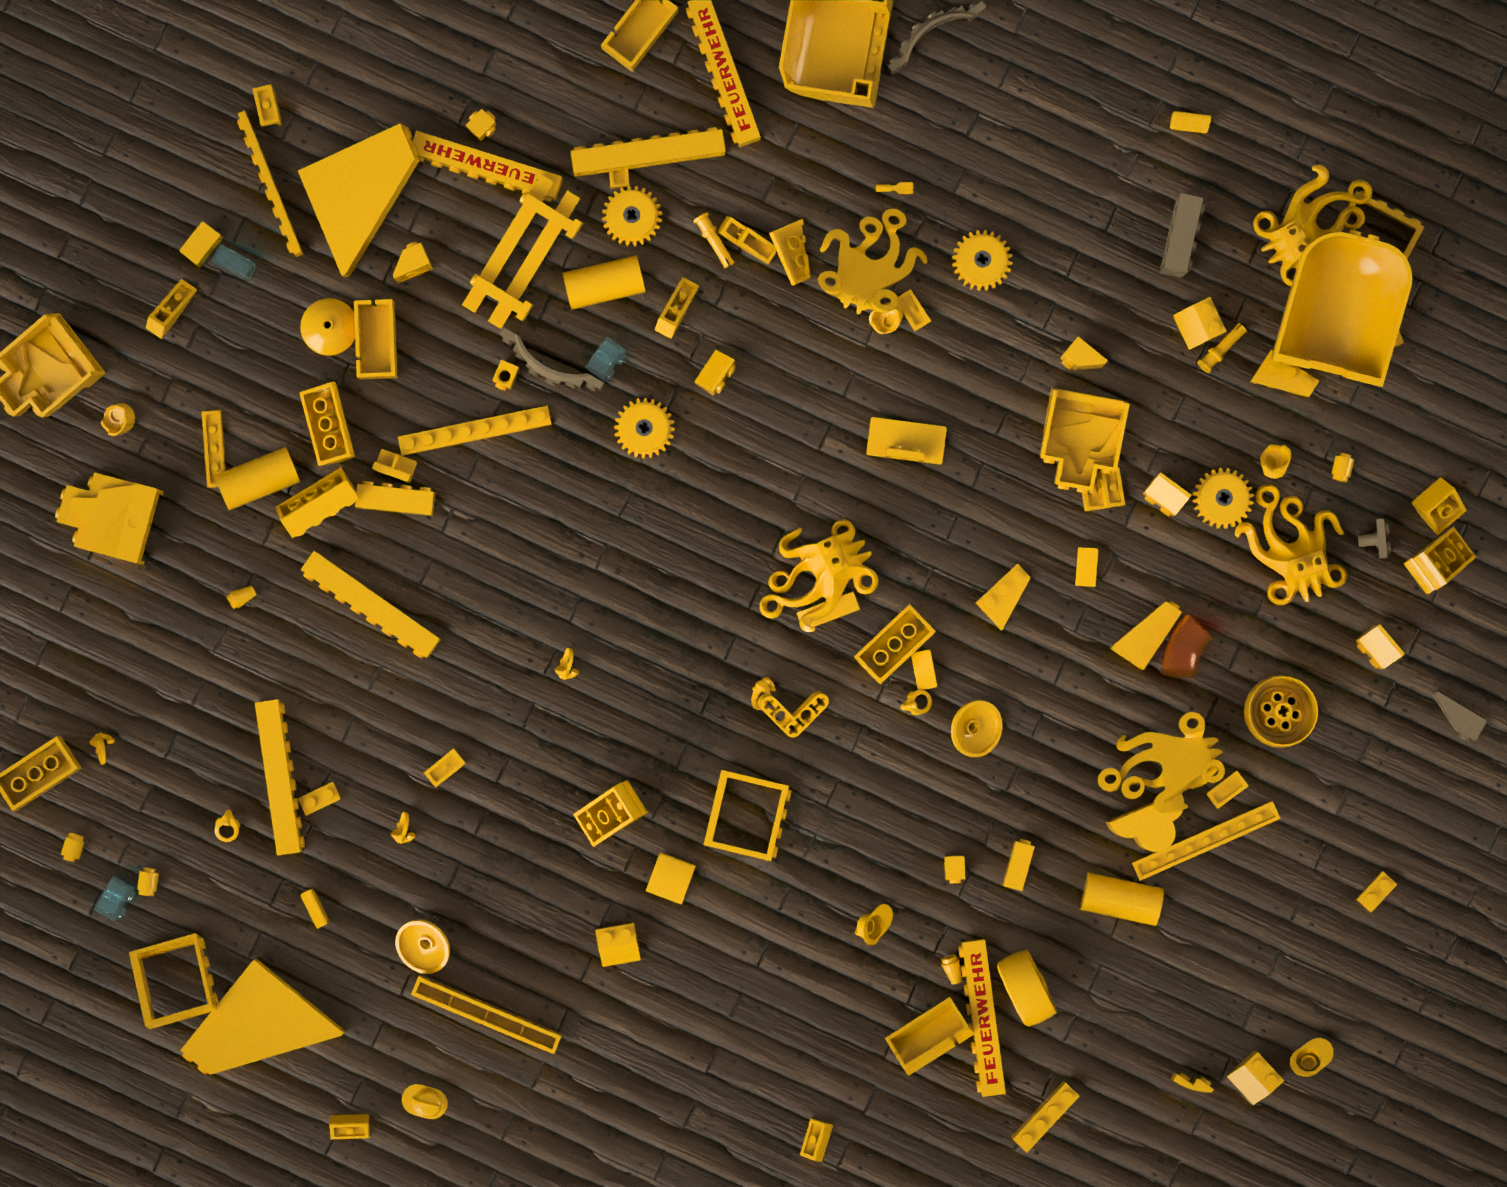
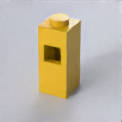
M1020 839L1019 842L1014 841L1003 886L1019 891L1023 890L1035 848L1030 845L1031 841Z

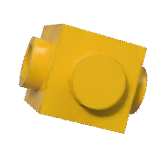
M482 109L479 112L476 110L469 117L470 121L466 124L467 129L480 141L486 136L490 137L495 132V127L497 126L494 121L496 119L495 116L488 110L484 112Z

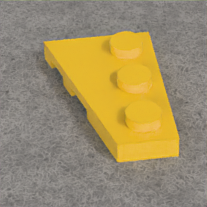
M803 219L769 233L792 286L811 278L808 255L805 252L804 245L806 238L803 235L802 229L804 225Z
M1270 350L1250 383L1264 385L1304 397H1309L1319 383V380L1295 365L1272 360L1273 350Z
M1016 564L976 602L978 607L1001 631L1031 578L1019 564Z

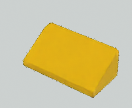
M1174 111L1171 115L1170 129L1207 133L1211 116Z
M1078 547L1075 586H1096L1098 548Z
M930 649L914 652L911 658L917 689L936 688L937 682Z
M312 888L302 893L301 898L316 928L318 929L328 924L330 921L315 890Z
M369 1114L330 1116L331 1139L370 1138Z
M811 1118L800 1155L822 1162L833 1125Z

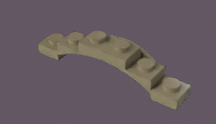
M982 1L978 4L974 2L967 8V12L963 6L959 8L955 6L946 13L942 10L938 13L935 11L927 17L928 20L924 23L918 22L911 28V38L900 45L899 54L901 57L896 56L889 61L890 65H888L887 69L889 73L893 75L908 64L912 48L929 31L946 22L967 18L970 22L985 12V4Z
M504 327L501 330L500 336L503 337L502 341L511 346L513 343L516 344L513 348V351L516 353L515 357L524 362L526 360V367L531 375L537 378L541 375L546 378V383L554 387L556 384L561 386L564 381L567 386L573 389L576 387L581 389L584 382L587 383L586 387L594 392L597 389L600 391L603 389L604 382L588 373L567 374L546 367L526 350L520 336Z

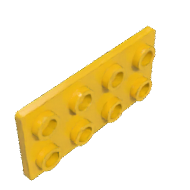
M872 417L866 454L869 456L941 465L947 428L945 426Z

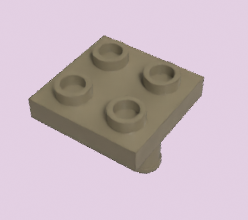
M1376 519L1377 531L1373 534L1358 535V546H1376V548L1378 547L1379 559H1387V554H1391L1390 542H1386V535H1389V525L1384 523V519Z

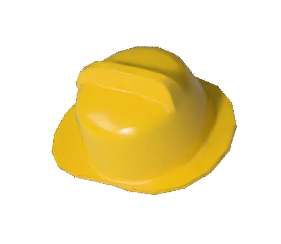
M882 904L875 908L872 913L862 915L858 920L854 933L863 938L867 945H875L891 925L893 919L892 908L887 904Z
M1314 1038L1292 1054L1290 1058L1292 1071L1302 1077L1316 1075L1332 1061L1334 1049L1326 1039Z
M414 1084L406 1088L402 1094L403 1107L413 1115L427 1119H436L441 1117L447 1109V1098L438 1089Z

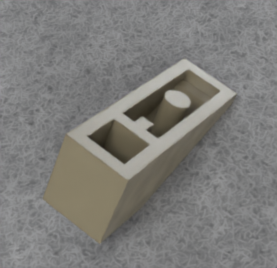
M1434 691L1432 693L1433 698L1454 730L1459 733L1458 737L1467 742L1470 740L1476 741L1487 720L1440 692Z

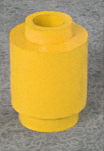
M1340 453L1339 456H1335L1331 473L1333 474V480L1348 482L1354 464V459H1351V455Z
M69 832L61 851L64 860L75 862V859H80L85 843L83 841L84 836Z
M144 867V871H139L137 886L139 895L154 896V892L157 891L159 873L155 872V868Z

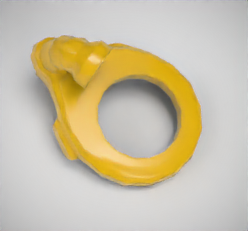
M571 648L565 650L563 658L560 659L561 665L555 667V673L563 680L574 678L579 674L577 669H571L574 658Z
M769 677L762 678L752 688V707L755 710H762L757 702L759 694L761 692L770 694V690L776 691L775 684Z
M911 691L904 703L901 704V709L903 711H910L913 715L924 714L931 708L932 698L927 691ZM920 694L925 695L928 700L927 706L924 709H918L915 698Z
M100 732L95 734L89 743L96 747L95 753L98 754L100 764L103 765L106 763L104 740L107 741V744H113L115 739L109 734Z
M227 810L221 818L219 817L216 820L214 830L218 839L224 842H231L238 837L240 823L234 818L232 811ZM222 825H231L234 829V834L229 838L223 837L219 832V828Z
M407 812L402 813L400 821L397 822V829L391 832L392 837L400 844L410 842L416 837L412 832H409L407 837H405L409 827V814Z

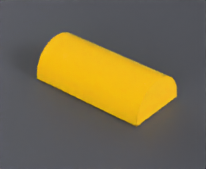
M637 255L563 272L571 310L646 292Z
M330 382L299 392L318 466L331 465L354 458L355 454L336 382Z
M287 447L214 475L229 511L300 483Z
M909 604L866 644L854 658L881 685L936 631Z
M1087 872L1080 910L1156 926L1161 913L1164 889Z

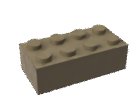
M1180 193L1176 198L1159 273L1182 278L1191 270L1193 260L1190 259V255L1195 252L1197 241H1194V237L1199 233L1201 226L1198 219L1203 215L1205 204L1202 203L1203 198Z

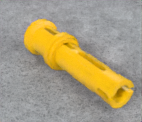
M706 212L694 219L693 222L699 226L702 231V237L708 239L725 269L729 267L728 263L731 266L735 262L716 233L718 231L717 227L713 226L708 217L709 214Z
M1238 323L1215 348H1210L1208 350L1209 353L1202 360L1199 359L1197 361L1200 368L1209 374L1211 368L1217 362H1221L1223 355L1247 332L1246 328Z

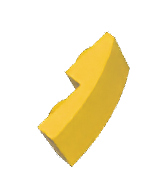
M1181 1072L1180 1075L1174 1073L1171 1078L1174 1082L1191 1090L1200 1092H1212L1214 1090L1210 1087L1211 1082L1204 1077L1200 1079L1195 1077L1190 1083L1191 1078Z

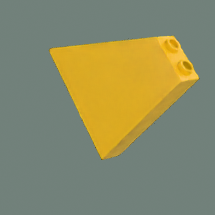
M395 125L298 170L341 276H351L420 161L418 158L419 150L415 144H412L410 139L412 137L411 131L405 125Z
M256 958L216 1005L217 1010L212 1011L180 1051L183 1052L182 1056L187 1061H194L199 1065L197 1068L202 1073L211 1075L339 1037L346 1031Z

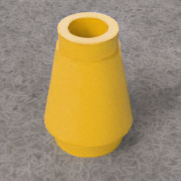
M251 585L231 591L226 597L233 609H239L256 596V593Z
M956 954L943 957L941 959V966L951 984L962 982L960 960Z

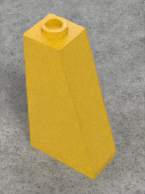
M1172 601L1169 603L1163 602L1115 642L1110 649L1139 669L1144 670L1182 612L1178 610L1180 606Z

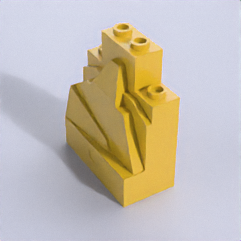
M60 313L44 314L0 352V368L6 371L0 377V401L4 404L5 411L13 417L21 416L32 406L37 416L41 418L49 417L83 388L91 387L106 373Z
M1051 388L1039 457L1043 458L1045 463L1054 464L1055 461H1058L1054 480L1058 488L1069 490V487L1077 488V492L1088 493V490L1093 491L1097 468L1100 469L1101 473L1105 474L1117 471L1130 405L1127 401Z
M95 472L88 481L89 491L69 485L66 486V489L62 490L60 497L62 504L61 507L57 508L55 518H57L58 523L79 528L78 532L75 531L72 542L74 547L144 565L145 562L141 561L159 495H163L164 491Z

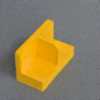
M270 84L252 88L261 126L264 127L272 124L281 126L282 121L273 86Z
M201 222L181 247L180 252L198 267H201L223 237L205 222Z
M381 449L377 462H374L372 469L410 483L417 462Z

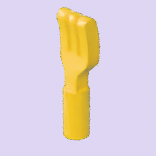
M900 182L897 185L876 184V192L896 191L898 194H913V182Z

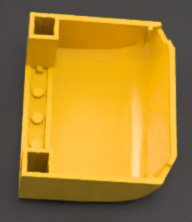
M791 0L779 63V70L785 88L793 93L809 98L874 108L893 0Z

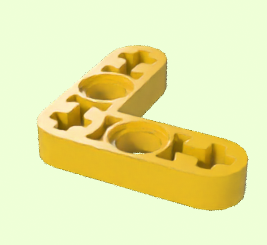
M816 691L791 715L770 694H763L758 700V706L786 735L792 738L800 735L829 703L828 697L823 692ZM818 697L822 700L821 704L817 703L816 699ZM766 700L774 706L772 710L764 703ZM804 710H810V716L806 719H802V712ZM784 711L783 719L776 720L777 712ZM797 718L802 722L801 724L796 721ZM790 725L794 726V731L790 730Z

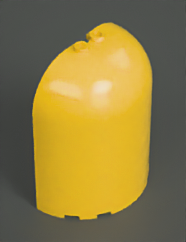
M1351 229L1349 233H1325L1313 239L1305 247L1299 258L1271 359L1383 387L1412 286L1410 264L1399 249L1379 241V236L1368 234V237L1361 236L1362 232Z

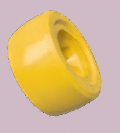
M1275 675L1261 680L1248 693L1244 703V719L1249 731L1260 742L1271 747L1285 748L1301 743L1314 730L1318 718V705L1313 692L1305 683L1292 676ZM1276 693L1280 694V701L1274 700ZM1290 697H1292L1294 700L1293 705H1290L1288 703V699ZM1265 704L1271 706L1270 711L1266 712L1264 710ZM1281 706L1286 708V713L1283 717L1282 714L1279 715L1278 713L1281 710ZM1294 711L1298 712L1296 719L1292 717ZM1269 718L1275 720L1274 725L1270 726L1268 724ZM1284 721L1288 722L1289 724L1287 729L1282 728V723Z
M1027 949L1011 954L998 962L997 968L1001 979L1024 1025L1028 1027L1036 1025L1057 1013L1047 989V984Z

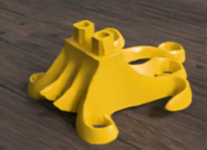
M1314 165L1312 170L1318 173V177L1302 185L1295 192L1282 224H1278L1276 215L1271 211H1261L1255 216L1253 221L1255 232L1259 236L1271 240L1261 248V251L1276 250V253L1268 262H1283L1280 274L1287 285L1292 286L1293 282L1292 279L1288 278V271L1291 268H1297L1303 250L1313 239L1325 233L1339 232L1343 225L1348 229L1356 230L1364 224V212L1357 206L1345 208L1338 216L1335 224L1327 230L1320 229L1316 219L1320 210L1333 201L1346 200L1355 204L1367 203L1372 196V188L1368 182L1364 180L1353 181L1347 193L1339 191L1330 192L1307 204L1304 202V199L1311 192L1324 186L1329 179V172L1326 167ZM1358 186L1362 187L1365 191L1362 198H1356L1353 195V190ZM1354 213L1357 216L1355 224L1350 225L1346 222L1347 214ZM1263 218L1269 219L1271 223L1270 227L1266 230L1261 229L1259 226V222Z
M888 209L883 213L882 223L874 217L863 218L859 226L866 238L856 248L849 246V236L843 230L834 229L825 236L820 251H826L833 239L840 241L838 272L825 271L821 273L818 277L820 287L826 293L839 298L841 303H844V308H847L850 303L857 305V314L867 309L880 313L893 311L898 305V297L893 291L886 288L899 282L912 271L917 256L924 264H927V257L924 252L914 247L908 250L904 263L900 268H895L894 266L900 248L896 230L906 224L907 219L900 210ZM889 218H898L899 224H891ZM872 225L876 228V231L869 233L865 227ZM884 227L890 237V249L883 258L871 260L865 255V251L879 239ZM825 279H835V285L828 286L825 283ZM889 298L891 303L885 306L880 303V300Z
M1272 484L1260 486L1256 491L1255 497L1259 505L1267 508L1263 518V527L1270 549L1265 551L1262 548L1255 528L1248 522H1243L1236 527L1235 536L1239 538L1242 533H1245L1252 554L1263 564L1285 578V580L1275 581L1269 585L1267 595L1270 601L1276 605H1286L1293 600L1295 594L1299 591L1303 599L1309 602L1308 588L1311 587L1317 596L1322 597V583L1331 588L1340 587L1345 584L1348 576L1346 569L1339 564L1328 565L1323 522L1325 519L1330 520L1335 531L1339 535H1343L1344 531L1337 516L1329 510H1321L1314 517V530L1310 531L1298 519L1304 509L1303 502L1296 496L1284 498L1280 503V512L1299 531L1297 541L1286 543L1277 536L1272 523L1273 513L1280 499V492ZM1267 491L1274 495V499L1270 503L1263 500V494ZM1289 504H1295L1298 507L1295 515L1288 513L1287 506ZM1331 571H1339L1341 577L1338 581L1332 580L1330 576ZM1278 588H1283L1286 591L1284 599L1276 598L1275 591Z
M840 519L832 526V536L818 543H810L789 549V542L799 536L802 531L801 527L781 539L779 552L785 558L800 557L801 561L794 567L790 575L781 570L774 572L768 580L771 590L778 594L787 592L793 585L797 575L802 571H811L815 575L816 581L813 588L799 598L790 599L775 594L764 596L759 604L762 615L773 619L781 614L783 605L800 607L824 597L826 602L822 606L804 614L799 621L803 631L813 632L816 628L812 627L810 623L832 612L850 579L853 578L854 587L857 592L861 594L874 592L878 586V576L874 570L862 565L871 556V551L857 554L864 546L865 540L852 542L855 536V528L846 519ZM846 526L848 528L847 532L838 535L839 527ZM782 575L785 576L787 582L783 586H778L776 583L777 578ZM864 576L872 578V584L869 587H865L861 583ZM776 601L778 603L777 609L769 611L767 609L768 602Z
M1189 712L1183 715L1179 721L1180 730L1185 735L1183 738L1154 732L1140 734L1128 741H1125L1126 735L1120 737L1116 744L1119 751L1125 752L1145 743H1152L1153 746L1127 760L1120 771L1114 768H1106L1101 771L1098 776V784L1103 790L1108 792L1116 791L1122 785V793L1129 799L1140 797L1144 792L1145 786L1151 788L1165 787V790L1155 798L1154 804L1160 813L1171 815L1188 808V805L1177 803L1167 806L1164 805L1167 800L1183 793L1187 789L1201 787L1207 782L1216 783L1223 778L1225 768L1221 761L1215 760L1223 752L1220 749H1209L1219 740L1214 737L1203 738L1205 730L1204 718L1198 713ZM1194 718L1198 721V725L1191 729L1188 727L1187 722ZM1153 761L1162 765L1163 771L1155 780L1131 776L1124 781L1129 770L1138 763ZM1109 775L1116 776V780L1112 784L1105 782L1106 777ZM1140 784V789L1137 792L1129 790L1132 785Z

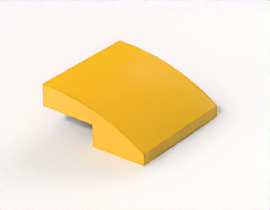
M1117 467L1116 472L1112 471L1111 474L1101 473L1100 470L1097 471L1093 491L1088 490V493H1082L1085 512L1125 505L1119 467Z
M660 852L646 892L682 905L696 865Z

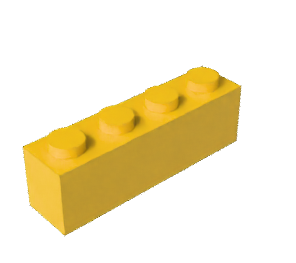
M369 481L357 484L356 493L358 499L355 501L356 508L433 516L435 493L431 492V488L420 487L419 490H412V486L407 485L393 488V484L388 483L374 486V482Z
M1063 1081L1011 1138L1027 1153L1080 1096Z

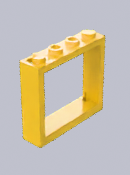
M1356 191L1353 195L1356 198H1362L1365 191ZM1371 198L1364 204L1415 230L1403 252L1408 259L1424 226L1420 225L1421 222L1415 218L1409 219L1405 217L1402 211L1388 208V204L1384 201H1375ZM1349 201L1347 207L1356 206V204ZM1351 213L1346 215V222L1348 221ZM1345 225L1341 227L1339 232H1342Z
M721 770L704 845L771 861L772 857L776 858L778 847L775 846L776 838H781L783 828L779 827L780 821H785L787 809H784L785 801L789 802L792 790H788V785ZM727 778L782 790L767 854L713 841Z
M194 933L129 952L144 1024L148 1029L217 1010L218 998L216 993L212 991L214 981L207 967H210L208 957L204 956L203 949H206L204 939L200 938L198 934ZM195 945L208 1004L155 1019L142 959Z

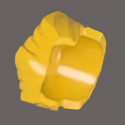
M886 302L885 304H882V305L887 306V305H890L891 302H888V303ZM897 305L889 313H880L873 310L869 316V323L880 334L894 332L903 318L902 309Z
M125 403L115 404L105 410L101 425L108 432V435H122L134 426L135 415L129 405Z
M1271 444L1260 456L1263 473L1265 476L1273 479L1285 475L1291 460V451L1285 445Z

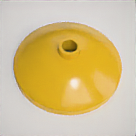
M325 298L314 302L304 312L300 326L301 334L308 347L316 353L327 356L337 355L346 351L354 343V312L346 303L338 299ZM326 322L331 323V327L328 329L324 327Z
M974 700L963 705L954 716L951 725V737L954 746L960 753L969 757H981L991 752L998 744L1002 734V718L999 711L994 705L983 700Z
M411 920L405 923L397 932L395 940L397 953L401 960L412 970L431 974L441 970L448 962L450 956L449 942L442 930L433 923L425 920Z

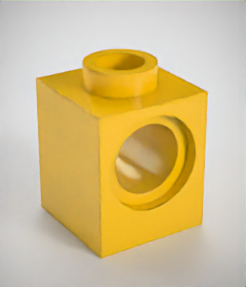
M501 360L492 380L496 384L495 387L506 391V388L511 390L520 368ZM503 372L510 373L511 377L508 381L500 379Z
M944 856L945 880H949V883H961V879H965L964 856Z

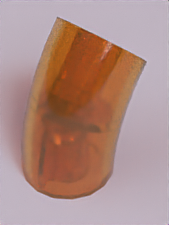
M1188 612L1179 621L1167 642L1161 665V674L1175 678L1196 676L1201 656L1209 642L1214 638Z

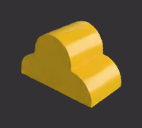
M1453 526L1403 564L1427 595L1447 584L1471 563L1476 556Z
M626 780L612 787L573 815L594 847L648 812L629 781Z
M1182 793L1167 800L1164 805L1170 806L1184 803ZM1153 801L1108 820L1106 824L1114 834L1125 838H1134L1137 845L1152 852H1161L1172 845L1176 834L1173 821L1182 814L1183 810L1171 815L1162 814L1155 808Z

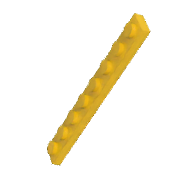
M242 111L238 113L240 119L237 120L240 130H244L246 133V137H244L245 143L248 148H252L254 154L251 155L254 165H258L261 172H258L259 178L262 183H266L268 189L265 190L268 200L273 201L275 206L272 208L276 218H280L282 224L279 225L282 235H286L289 241L286 243L290 254L294 253L296 257L301 256L303 251L248 114Z
M547 405L399 436L398 441L401 455L405 456L549 426L552 423Z
M1270 801L1177 842L1164 851L1155 852L1134 861L1132 866L1139 881L1281 818L1273 801Z

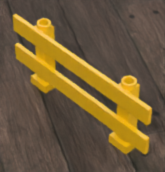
M542 174L529 194L524 192L519 202L523 204L480 276L475 274L472 277L470 284L473 287L462 304L467 309L476 313L486 294L497 300L499 303L488 322L502 329L512 311L517 313L516 318L524 321L534 304L529 301L523 303L519 299L562 228L567 231L566 236L574 239L583 225V222L578 219L574 221L569 219L581 198L568 190L556 210L543 203L554 182ZM537 212L549 221L505 292L493 283Z

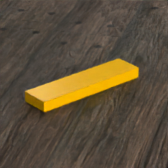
M221 410L201 412L207 488L218 487L214 475L226 470Z

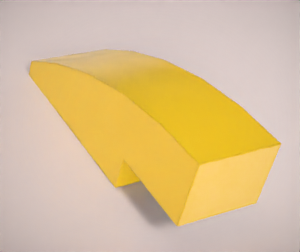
M726 216L717 231L718 234L766 264L770 263L777 252L772 243L732 217Z
M854 592L842 595L831 613L812 621L810 625L815 627L860 610ZM824 603L797 612L799 621L804 614L819 608Z

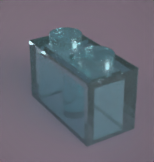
M222 244L219 245L211 260L214 264L247 282L257 267V264Z
M606 337L585 366V369L602 382H605L606 379L610 381L616 372L614 368L617 364L621 365L626 359V350L609 337Z
M112 876L93 910L112 921H117L118 918L121 919L126 912L125 905L127 902H131L136 894L134 892L136 886L118 876Z

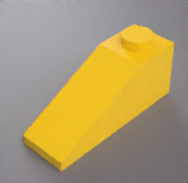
M682 277L661 313L655 331L672 339L699 285Z
M181 279L148 316L146 329L162 339L179 318L197 292V289Z

